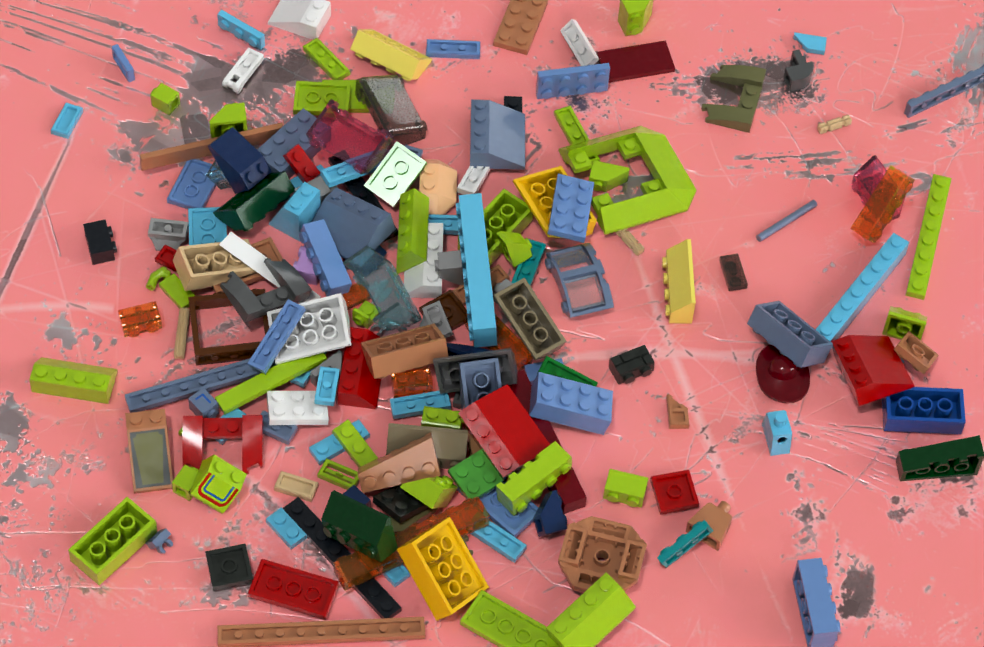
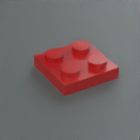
M689 470L651 476L650 482L660 514L699 508L698 497Z

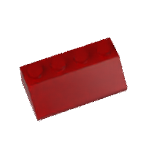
M350 327L351 346L345 347L337 392L338 405L377 409L381 379H374L370 373L361 342L380 337L369 329Z

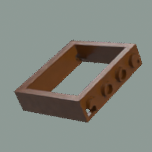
M265 289L251 290L255 296L265 293ZM225 293L188 297L196 366L242 361L252 357L261 342L200 348L196 310L233 305ZM267 315L262 316L265 335L269 330Z

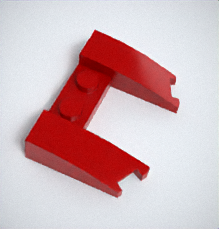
M242 415V418L183 416V466L188 464L199 470L203 461L204 439H242V471L249 474L247 468L257 463L260 468L263 467L262 415Z

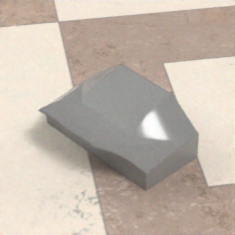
M151 218L148 237L153 241L156 251H160L164 245L177 250L181 243L186 240L189 224L185 221Z
M440 301L422 308L423 318L419 325L420 327L435 323L445 338L454 335Z

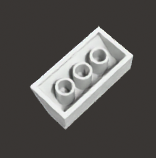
M428 223L427 261L404 271V298H437L442 295V279L440 278L439 271H435L434 260H438V252H443V223Z

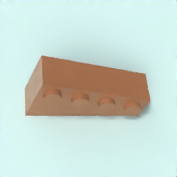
M431 432L400 449L391 451V453L358 468V478L363 493L420 479L441 476Z

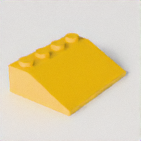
M562 166L513 179L514 185L547 237L561 238L549 235L547 232L557 175L568 176ZM591 211L589 213L586 236L592 235L597 222Z
M447 517L397 548L399 555L436 621L452 615L477 597L481 590L485 591L489 588L450 517Z

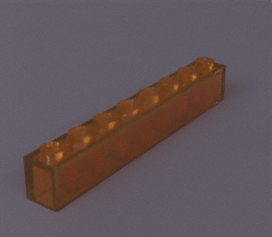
M479 497L469 498L456 507L451 506L438 515L429 516L421 523H414L403 531L394 532L397 546L399 548L407 541L447 517L451 518L460 536L463 537L489 525L490 515ZM397 550L382 562L369 558L359 551H355L348 556H341L333 562L334 573L344 591L404 564Z

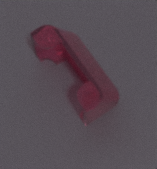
M331 99L306 133L310 140L309 144L316 149L320 147L354 167L353 169L356 172L368 174L385 158L396 142L389 131L385 129L381 131L378 128L375 130L352 117L347 110L338 109L339 103Z

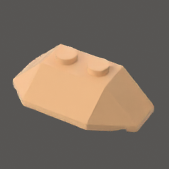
M423 159L427 162V165L420 173L419 191L429 197V214L444 215L456 204L457 170L437 159Z

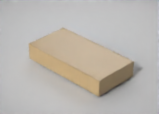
M281 471L274 486V491L312 502L319 483Z

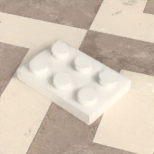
M267 391L266 395L269 425H328L327 405L314 404L316 391Z

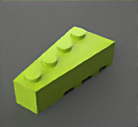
M556 441L537 454L535 457L536 461L526 462L518 474L515 472L510 474L505 484L500 482L496 485L497 500L513 516L518 512L522 513L531 500L538 499L547 486L551 487L554 485L557 477L561 474H566L571 469L572 457Z

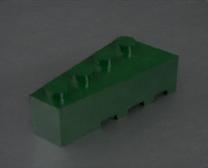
M980 435L899 451L896 465L900 481L977 475L984 459Z

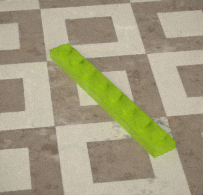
M933 174L905 296L921 300L925 298L951 178Z

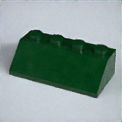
M285 171L269 173L250 190L237 193L213 212V214L234 231H248L255 222L264 219L266 213L275 210L280 202L289 199L290 194L294 192V187Z
M335 490L331 492L321 518L323 532L327 537L333 538L341 544H345L355 551H359L379 562H382L397 550L398 546L389 516Z

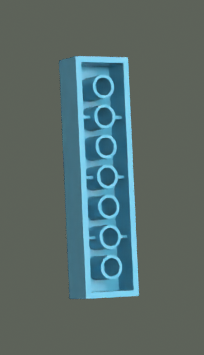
M482 194L459 195V203H456L469 338L470 341L474 340V348L496 346L497 330Z

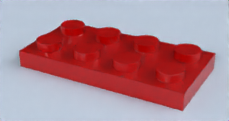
M261 559L248 591V597L326 620L338 589L339 581Z

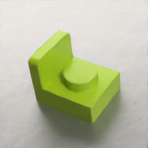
M365 300L358 309L354 308L352 310V320L357 325L368 329L381 314V309Z

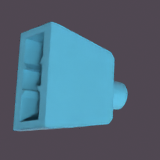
M781 410L766 413L762 427L770 456L790 453L792 430L787 412Z

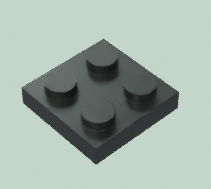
M401 485L393 486L373 496V503L399 523L429 509L427 505L400 488Z
M246 544L205 551L213 591L252 583L253 576Z

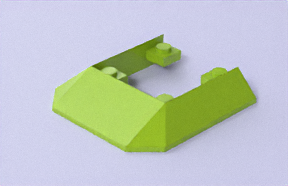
M643 126L569 145L558 150L565 164L571 166L574 174L592 168L589 158L616 150L620 151L624 160L641 155L654 180L641 183L640 189L644 195L613 203L608 193L592 197L591 205L598 215L597 222L604 235L688 211L696 193L694 184L666 136Z

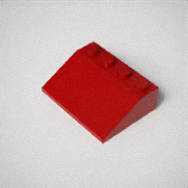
M847 335L831 341L833 343L832 348L835 359L859 406L914 387V383L897 352L894 351L895 347L889 336Z
M508 384L458 412L459 419L504 481L513 472H519L526 462H534L536 455L550 445Z

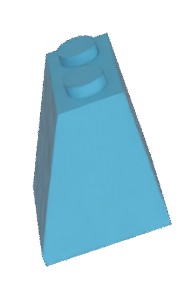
M304 182L271 219L269 225L300 242L299 233L303 224L312 222L321 205L320 190Z

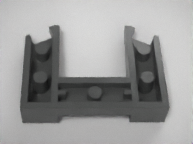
M266 258L264 263L281 287L255 296L234 271L229 273L228 278L230 279L227 283L222 282L220 285L244 323L265 316L268 311L283 308L288 299L295 303L308 299L312 289L299 272L285 259H282V261H271V258Z

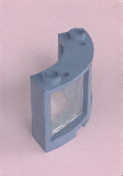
M590 243L546 253V269L555 278L563 301L561 302L562 311L570 318L614 307L609 283H606V280L602 277V274H605L600 259L597 260L594 256L596 251Z

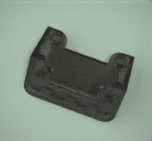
M384 75L359 78L356 80L355 96L358 102L362 101L363 105L366 104L379 129L378 135L385 141L381 145L382 148L386 147L390 151L397 141L405 146L425 139L427 131L426 122L421 120L404 88L405 85L402 77H398V75Z

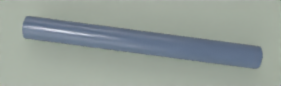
M815 200L810 201L756 235L757 240L761 242L817 206V202Z

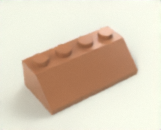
M435 323L361 342L369 371L374 379H382L394 373L401 374L413 368L420 369L425 365L432 364L433 358L448 357L446 338Z

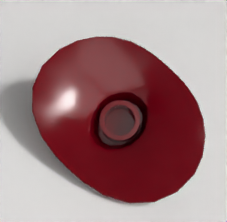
M767 345L761 350L756 361V375L762 392L769 398L782 403H795L802 400L810 387L808 366L797 367L790 358L782 355L774 345Z

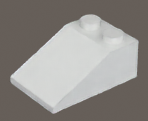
M280 0L268 21V25L314 40L319 38L331 17V2L326 0Z

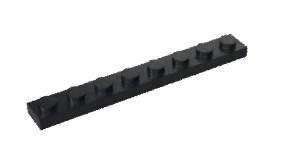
M299 497L283 507L284 511L307 534L308 540L381 618H393L401 612V606L339 541L325 535L321 520Z

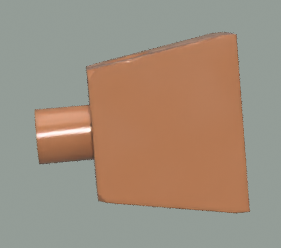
M721 501L718 506L707 503L688 521L686 532L691 531L692 526L697 522L705 520L714 531L701 541L718 551L731 525L732 516L728 513L731 509L730 504L725 501Z

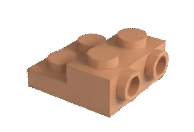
M910 331L906 333L894 348V351L897 352L900 358L906 359L915 370L923 374L939 356Z

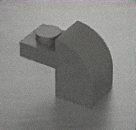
M798 49L792 51L790 61L792 66L785 68L783 77L789 92L804 89L809 85L812 77L813 62L807 63L805 56H802Z

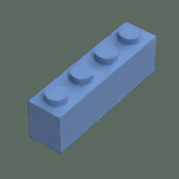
M325 220L303 224L299 238L306 247L308 259H311L315 275L319 277L321 290L326 293V296L348 293L352 282Z

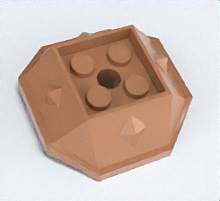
M591 516L568 525L558 564L572 590L585 592L607 572L626 591L638 582L647 544L640 538L632 526ZM598 558H604L605 561H600Z

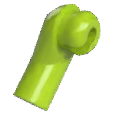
M160 267L151 273L146 288L151 291L155 290L158 280L161 277L163 279L169 277L171 271L167 267Z

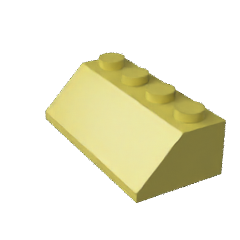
M373 29L358 30L350 50L355 52L356 56L360 58L366 57L374 65H383L386 67V71L394 74L397 72L401 74L402 79L407 81L418 79L432 61V58Z
M686 239L667 249L666 256L662 257V268H665L666 273H663V284L667 286V289H664V300L668 301V305H665V316H669V323L692 324L696 301L691 239Z

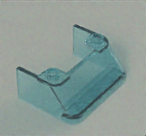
M367 245L343 262L347 268L353 271L355 282L358 285L362 284L367 289L379 312L373 318V321L382 330L391 331L416 324L421 320V316L396 269L385 257Z

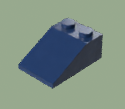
M233 127L207 146L235 194L250 190L272 172L264 156Z

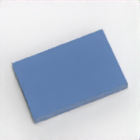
M198 159L186 161L167 197V203L185 209L205 208L223 173L217 165Z

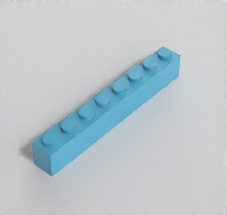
M893 233L816 328V331L830 342L839 339L906 255L909 242Z

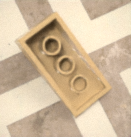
M242 239V240H244L246 243H248V244L250 245V242H249L248 239ZM221 242L180 246L173 258V263L185 291L203 289L226 282L230 279L228 275L232 271L238 277L253 274L256 271L219 245Z

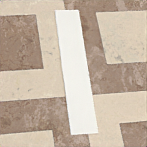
M230 232L219 244L275 286L281 287L264 263L267 257L233 232ZM312 290L309 298L299 303L319 299L321 296Z

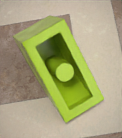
M594 160L589 176V181L594 182L593 190L607 192L628 182L630 168Z
M497 232L504 257L513 267L533 256L531 252L532 244L528 238L524 239L520 233Z

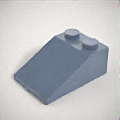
M498 358L459 363L462 410L502 387Z

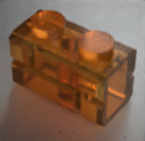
M156 301L118 310L124 337H137L140 333L144 332L154 333L162 328Z
M430 368L391 374L393 398L433 392Z

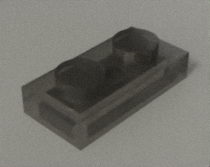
M739 255L720 256L719 262L728 290L747 289L748 283Z

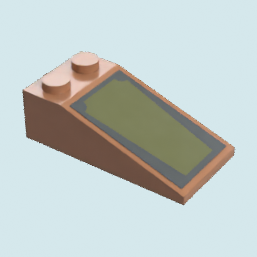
M165 409L125 413L134 494L172 489L173 475Z

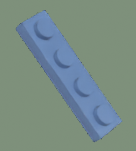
M289 299L286 301L248 362L250 367L264 374L267 373L306 311L304 306Z

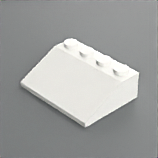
M341 293L299 303V305L304 306L306 311L275 358V363L277 365L351 346L349 314L346 301ZM282 308L267 312L269 328Z

